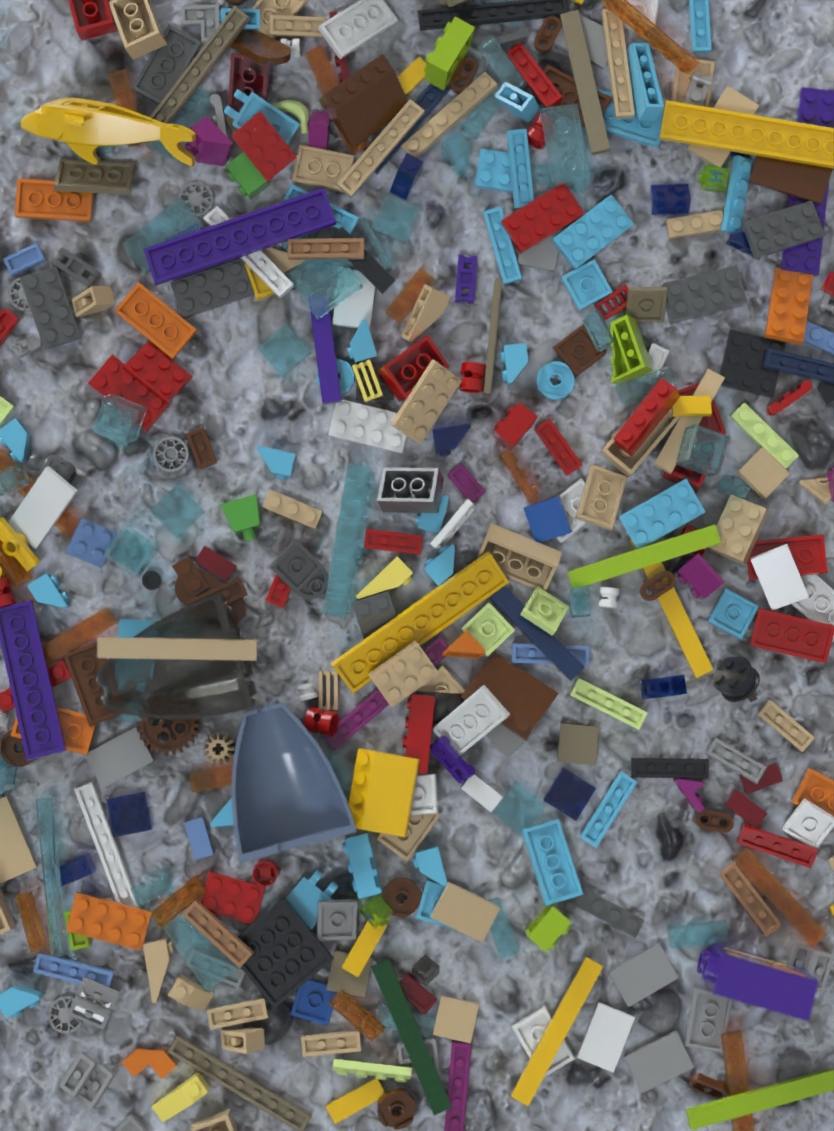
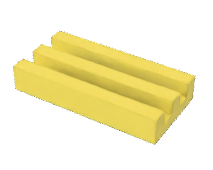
M370 359L366 360V362L352 365L364 401L368 402L382 397L383 394ZM365 366L369 367L372 379L378 392L377 394H374ZM361 368L371 395L369 397L366 395L357 369Z

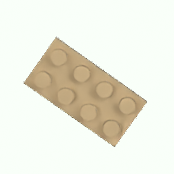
M432 359L391 422V425L421 445L462 380Z

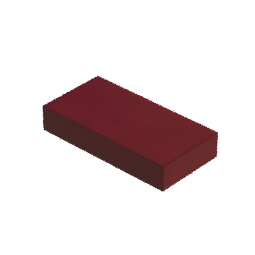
M206 546L203 547L194 561L226 582L229 581L237 568L235 564Z
M775 762L766 765L767 768L758 784L751 782L741 775L739 776L747 795L783 781Z
M736 789L724 804L748 824L756 828L768 814Z
M409 974L400 982L406 999L424 1015L427 1014L438 1000Z

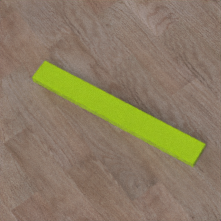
M716 524L569 570L567 573L572 589L575 590L720 544L721 540Z
M829 1068L687 1108L685 1111L689 1129H699L833 1091L834 1070Z

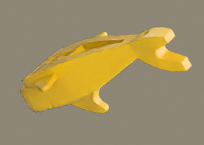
M62 98L41 105L39 109L25 115L21 119V128L39 137L66 142L77 155L93 165L98 164L100 161L96 155V149L99 146L127 145L160 140L168 152L180 162L191 167L195 165V157L181 143L196 140V133L182 125L165 124L116 104L80 98Z

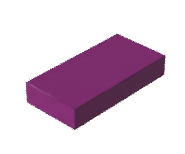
M462 463L447 474V477L463 496L472 503L486 493Z

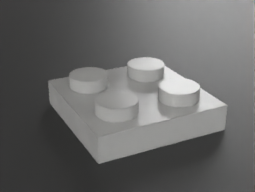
M318 900L317 938L320 941L355 940L357 900Z

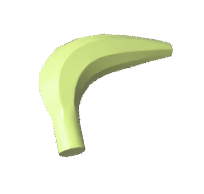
M284 100L271 104L281 112L293 114L299 120L301 134H309V112L305 105L295 100Z

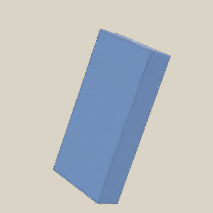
M38 243L3 258L12 277L46 262Z
M204 817L185 822L194 859L198 860L214 855Z

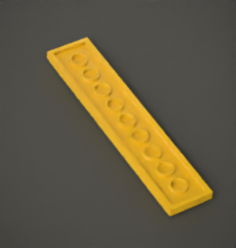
M665 101L659 134L660 140L834 169V128Z
M488 551L331 662V664L350 691L355 693L372 681L368 675L369 672L416 640L421 646L504 587L509 581Z

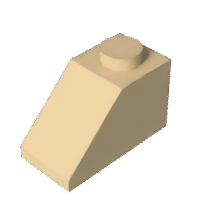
M91 286L71 299L76 318L105 311L115 304L111 286Z
M182 974L177 978L168 996L183 1005L205 1011L214 995L213 992Z
M243 1027L221 1030L222 1050L248 1054L265 1049L264 1029Z

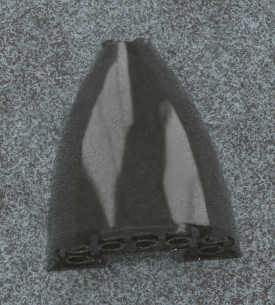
M220 593L190 604L156 621L133 637L245 640L241 628L234 623L236 621L234 611L231 607L225 605L227 599ZM110 658L97 671L96 682L98 687L103 688L104 695L101 696L104 707L107 710L128 715L156 719H192L253 708L256 703L255 698L252 699V696L256 695V686L250 678L254 674L251 660Z

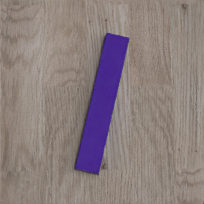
M326 293L308 296L322 404L340 403L342 400L328 295Z

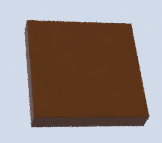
M581 325L553 346L554 351L564 364L570 368L575 378L606 355L584 325Z

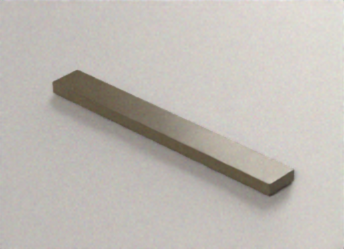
M234 5L150 118L165 124L172 123L249 22L250 17Z
M579 10L560 14L591 155L610 151L609 141Z
M180 1034L177 1035L167 1052L297 1131H303L312 1117L311 1113Z

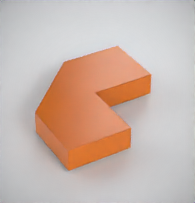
M137 1048L121 1062L133 1077L150 1065L158 1076L163 1079L177 1067V1063L166 1050Z

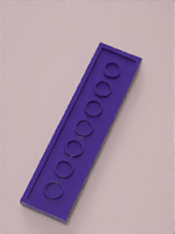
M29 600L1 607L0 643L26 760L29 761L66 751V746L33 601Z

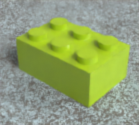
M454 17L451 23H447L444 29L445 34L437 39L434 46L435 50L433 52L430 51L425 60L427 63L424 68V72H426L425 81L443 91L445 90L460 61L466 56L471 47L475 27L457 17Z

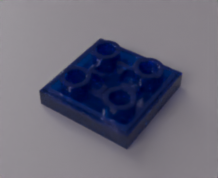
M562 768L543 801L577 821L596 787L567 769Z
M145 791L106 799L113 837L152 830Z

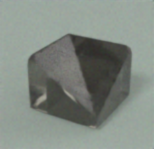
M426 954L412 966V974L425 986L440 973V966Z

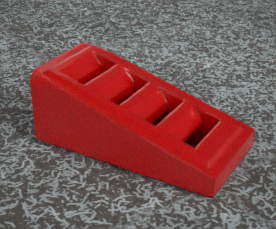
M626 284L594 305L603 321L626 308L627 302L620 294L624 291L628 297V287ZM615 296H618L622 302L621 306L614 299ZM609 300H611L614 306L616 307L615 310H612V308L610 307L608 303ZM603 304L606 306V308H607L608 311L610 312V313L607 314V315H606L605 311L603 310V308L601 307V305H603Z

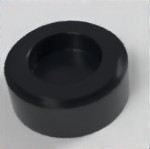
M148 571L143 575L142 584L146 589L156 590L161 586L162 578L159 573Z

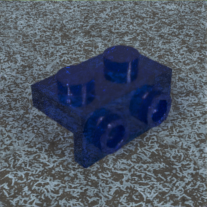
M688 184L650 185L652 215L689 213L691 196Z

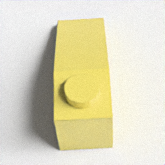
M397 556L356 595V598L361 600L399 588L402 584L407 586L413 580L411 577L413 572Z
M198 1071L151 1107L163 1123L207 1094L211 1086L202 1073Z

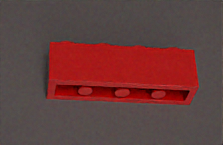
M662 378L613 438L618 448L633 457L680 398L675 386Z
M412 694V698L408 697L407 709H410V717L405 719V728L408 729V736H404L402 748H406L405 757L420 759L417 773L427 774L435 696Z

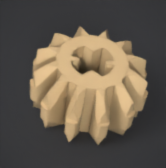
M221 732L217 733V739L211 734L210 739L212 742L209 740L204 741L205 744L209 745V747L202 748L203 751H209L204 757L209 758L212 756L211 764L216 759L217 765L222 764V759L227 764L229 762L227 756L230 758L234 757V754L229 751L236 750V747H230L229 745L234 742L233 739L228 742L226 741L229 737L228 734H225L223 739ZM218 743L222 744L220 747H224L220 754L217 753L218 751H215Z

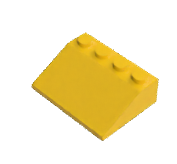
M358 748L348 803L357 829L406 837L420 759Z

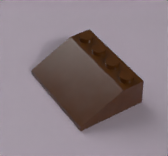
M381 54L325 93L319 100V103L351 148H354L388 124L408 102L397 75L384 54Z
M494 651L472 679L461 698L465 701L485 685L510 714L500 725L527 742L559 693Z

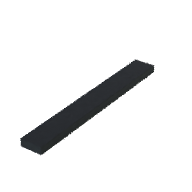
M517 0L418 10L417 15L419 30L425 31L445 29L447 23H451L454 17L472 26L546 19L549 16L560 17V14L568 12L567 0Z

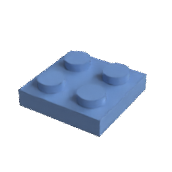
M80 518L65 553L102 568L117 533Z

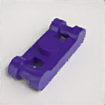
M458 254L455 303L463 301L468 302V304H474L477 256L464 257V255ZM463 264L471 265V269L463 268ZM469 289V294H461V290Z
M441 736L437 742L435 741L430 745L431 752L458 783L462 784L468 778L475 775V768L463 760L450 745V740L447 736Z

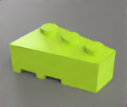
M625 315L610 322L611 365L613 366L611 382L621 386L653 371L636 319Z

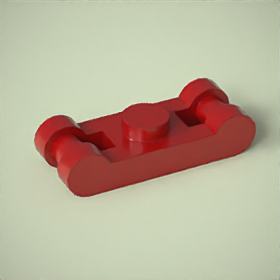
M805 380L797 386V391L792 393L790 390L781 397L783 401L780 403L773 402L766 408L767 415L774 416L812 389V383Z

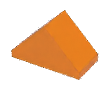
M466 630L442 652V656L479 659L485 654V649Z

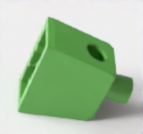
M254 494L221 504L235 534L243 532L245 542L255 540L254 529L261 527L258 496Z

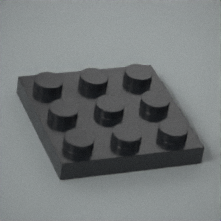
M730 329L719 375L725 377L721 386L773 398L779 371L763 367L766 349L772 348L784 351L786 342Z

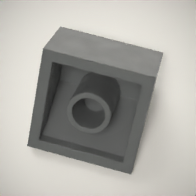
M389 591L352 603L364 639L397 616Z

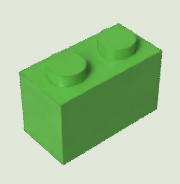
M244 152L226 164L227 176L232 182L236 181L238 183V190L244 197L247 195L251 200L268 187L266 179Z

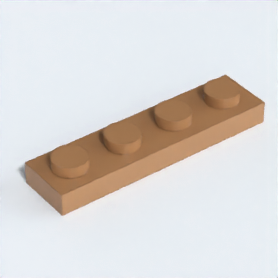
M364 238L288 239V260L364 259L365 255Z
M731 862L717 873L766 937L782 925L734 862Z
M197 899L182 914L239 968L254 953Z

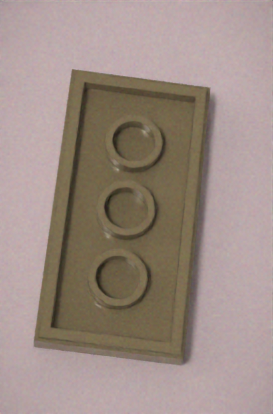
M60 159L54 188L55 191L131 195L136 164L131 162L99 161L98 164L93 165L86 160Z

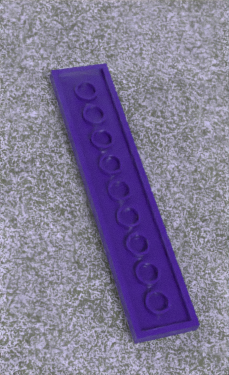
M801 87L796 122L834 128V91ZM829 183L822 204L813 203L823 231ZM788 195L787 208L808 201ZM823 238L783 250L780 268L817 277L820 270Z
M321 188L144 248L143 250L154 283L157 286L287 242L288 239H296L337 224L325 189Z

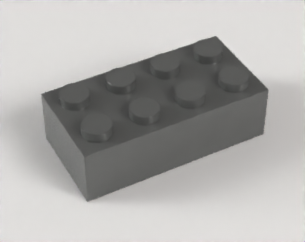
M737 265L666 282L661 286L667 287L668 290L665 309L669 324L742 307L747 302Z

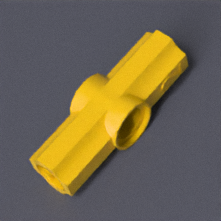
M3 517L0 518V540L3 542L4 552L9 556H14L25 570L29 572L40 563V560L28 547L26 536L16 533Z

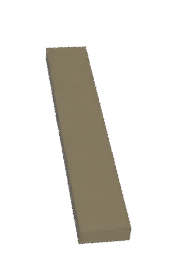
M495 281L493 288L483 390L484 397H489L492 390L502 289L501 281Z

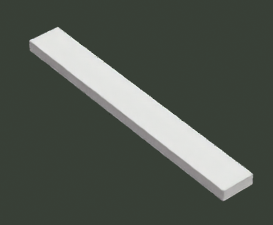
M94 782L75 788L76 796L116 902L141 908Z

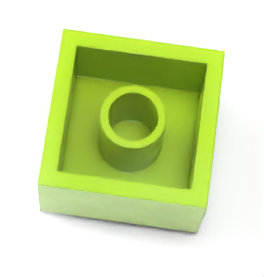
M551 904L541 911L525 932L546 953L548 949L550 951L554 949L558 943L557 939L561 934L564 936L568 933L572 922L560 909Z

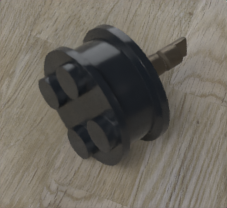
M745 657L726 658L713 675L714 687L729 702H740L746 698L750 702L757 700L758 698L753 693L760 682L758 671L751 666V663Z

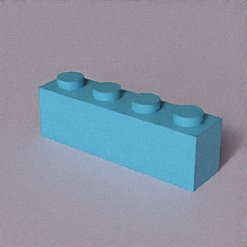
M631 43L627 49V58L639 121H656L664 109V103L649 43Z

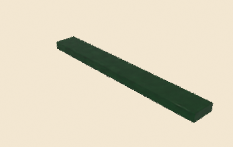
M387 959L371 966L434 1116L452 1108L390 960Z

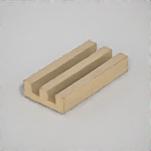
M319 671V708L322 710H338V673L336 671ZM323 675H326V706H323ZM330 675H334V706H330Z

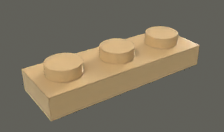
M270 15L269 36L324 38L319 32L318 27L326 22V17Z
M722 210L666 219L668 239L721 231Z
M269 490L263 504V508L315 530L323 514L321 510L272 490Z
M768 700L757 713L762 720L800 752H803L815 738L771 700Z
M265 997L207 1009L210 1030L269 1017Z
M360 1030L301 1035L302 1056L361 1051Z

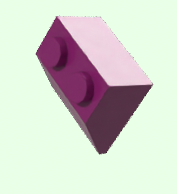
M206 116L190 127L196 133V140L186 142L185 149L195 157L197 163L225 166L233 142Z
M699 553L690 557L675 571L678 574L676 576L683 585L687 584L691 588L690 593L696 599H705L725 583Z

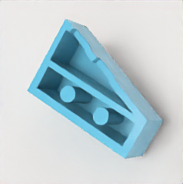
M368 831L345 837V842L342 843L344 853L349 855L348 869L350 873H353L354 880L352 884L354 891L358 894V898L361 899L382 893V884Z

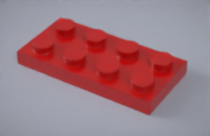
M563 182L504 218L500 223L519 253L522 254L578 220L585 213L566 183Z
M112 354L88 384L148 432L171 405V402L165 404L123 369L125 364Z
M824 534L756 541L747 561L749 581L759 580L750 558L787 544L800 576L828 573Z
M758 608L749 645L827 664L834 636V625Z

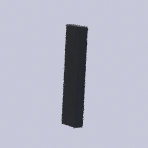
M341 227L330 239L353 237ZM366 250L364 259H348L382 294L396 281Z
M631 758V777L709 779V759Z

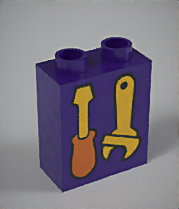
M714 942L711 952L701 951L697 964V973L702 974L701 979L713 994L809 1021L819 981L804 968Z

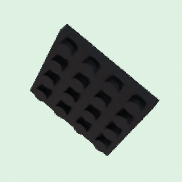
M285 897L237 936L254 952L241 968L273 1008H276L334 959L333 955Z

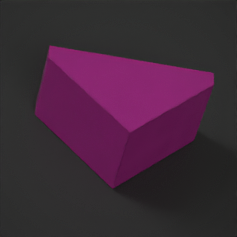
M312 111L308 135V146L327 150L331 118L326 112Z

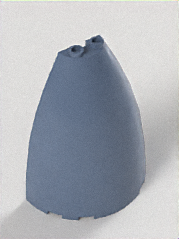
M278 700L266 703L267 707L260 709L259 705L247 708L248 712H245L237 738L232 769L231 797L234 832L240 863L277 854L280 851L317 841L321 842L357 832L347 800L332 766L318 743L303 724L283 703L279 704Z

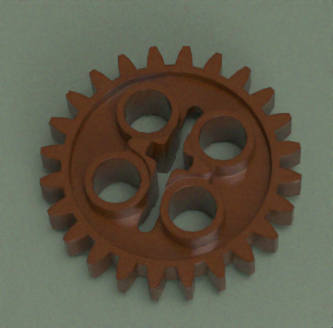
M169 693L168 698L161 694V700L154 696V703L152 704L147 701L149 707H142L145 713L138 714L142 721L136 722V724L142 726V728L138 729L137 732L143 733L139 739L147 740L144 746L151 745V752L157 749V755H160L162 751H164L166 757H168L169 751L174 756H176V750L183 753L182 747L185 746L189 749L188 742L195 743L192 736L199 735V733L194 731L195 728H200L199 724H195V721H198L200 718L193 716L197 710H190L193 706L192 703L185 705L186 698L179 701L180 696L178 694L175 699H173L171 693ZM171 707L178 709L176 716L170 717L168 715V710ZM161 709L164 711L167 720L169 722H173L171 724V728L174 731L177 740L173 739L172 734L167 727L164 728L166 722L160 713ZM159 716L160 723L156 726L151 725V718ZM180 724H185L187 727L183 734H178L176 731L177 726ZM162 733H168L169 739L165 743L159 741V736Z

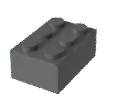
M383 467L377 502L383 512L439 513L444 483L443 476L439 468Z

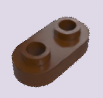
M549 16L541 25L534 39V47L538 52L546 53L551 50L562 27L561 20L558 17ZM549 26H554L555 29L550 30ZM545 42L546 46H541L540 43Z
M465 57L457 66L450 79V89L454 93L460 94L471 84L478 69V64L474 58ZM470 67L471 71H466L465 68ZM456 83H461L462 86L457 87Z
M669 571L657 574L642 584L639 590L640 596L646 601L657 599L675 586L676 578L674 574ZM664 577L668 579V584L666 585L662 583ZM647 588L652 589L651 595L646 594Z
M704 809L700 813L696 812L694 816L696 825L702 829L727 833L734 826L733 818L727 813ZM703 815L707 817L706 822L701 821ZM721 819L726 820V824L724 826L720 825Z
M695 1073L690 1076L689 1088L716 1100L726 1098L727 1086L723 1082L709 1078L702 1073Z

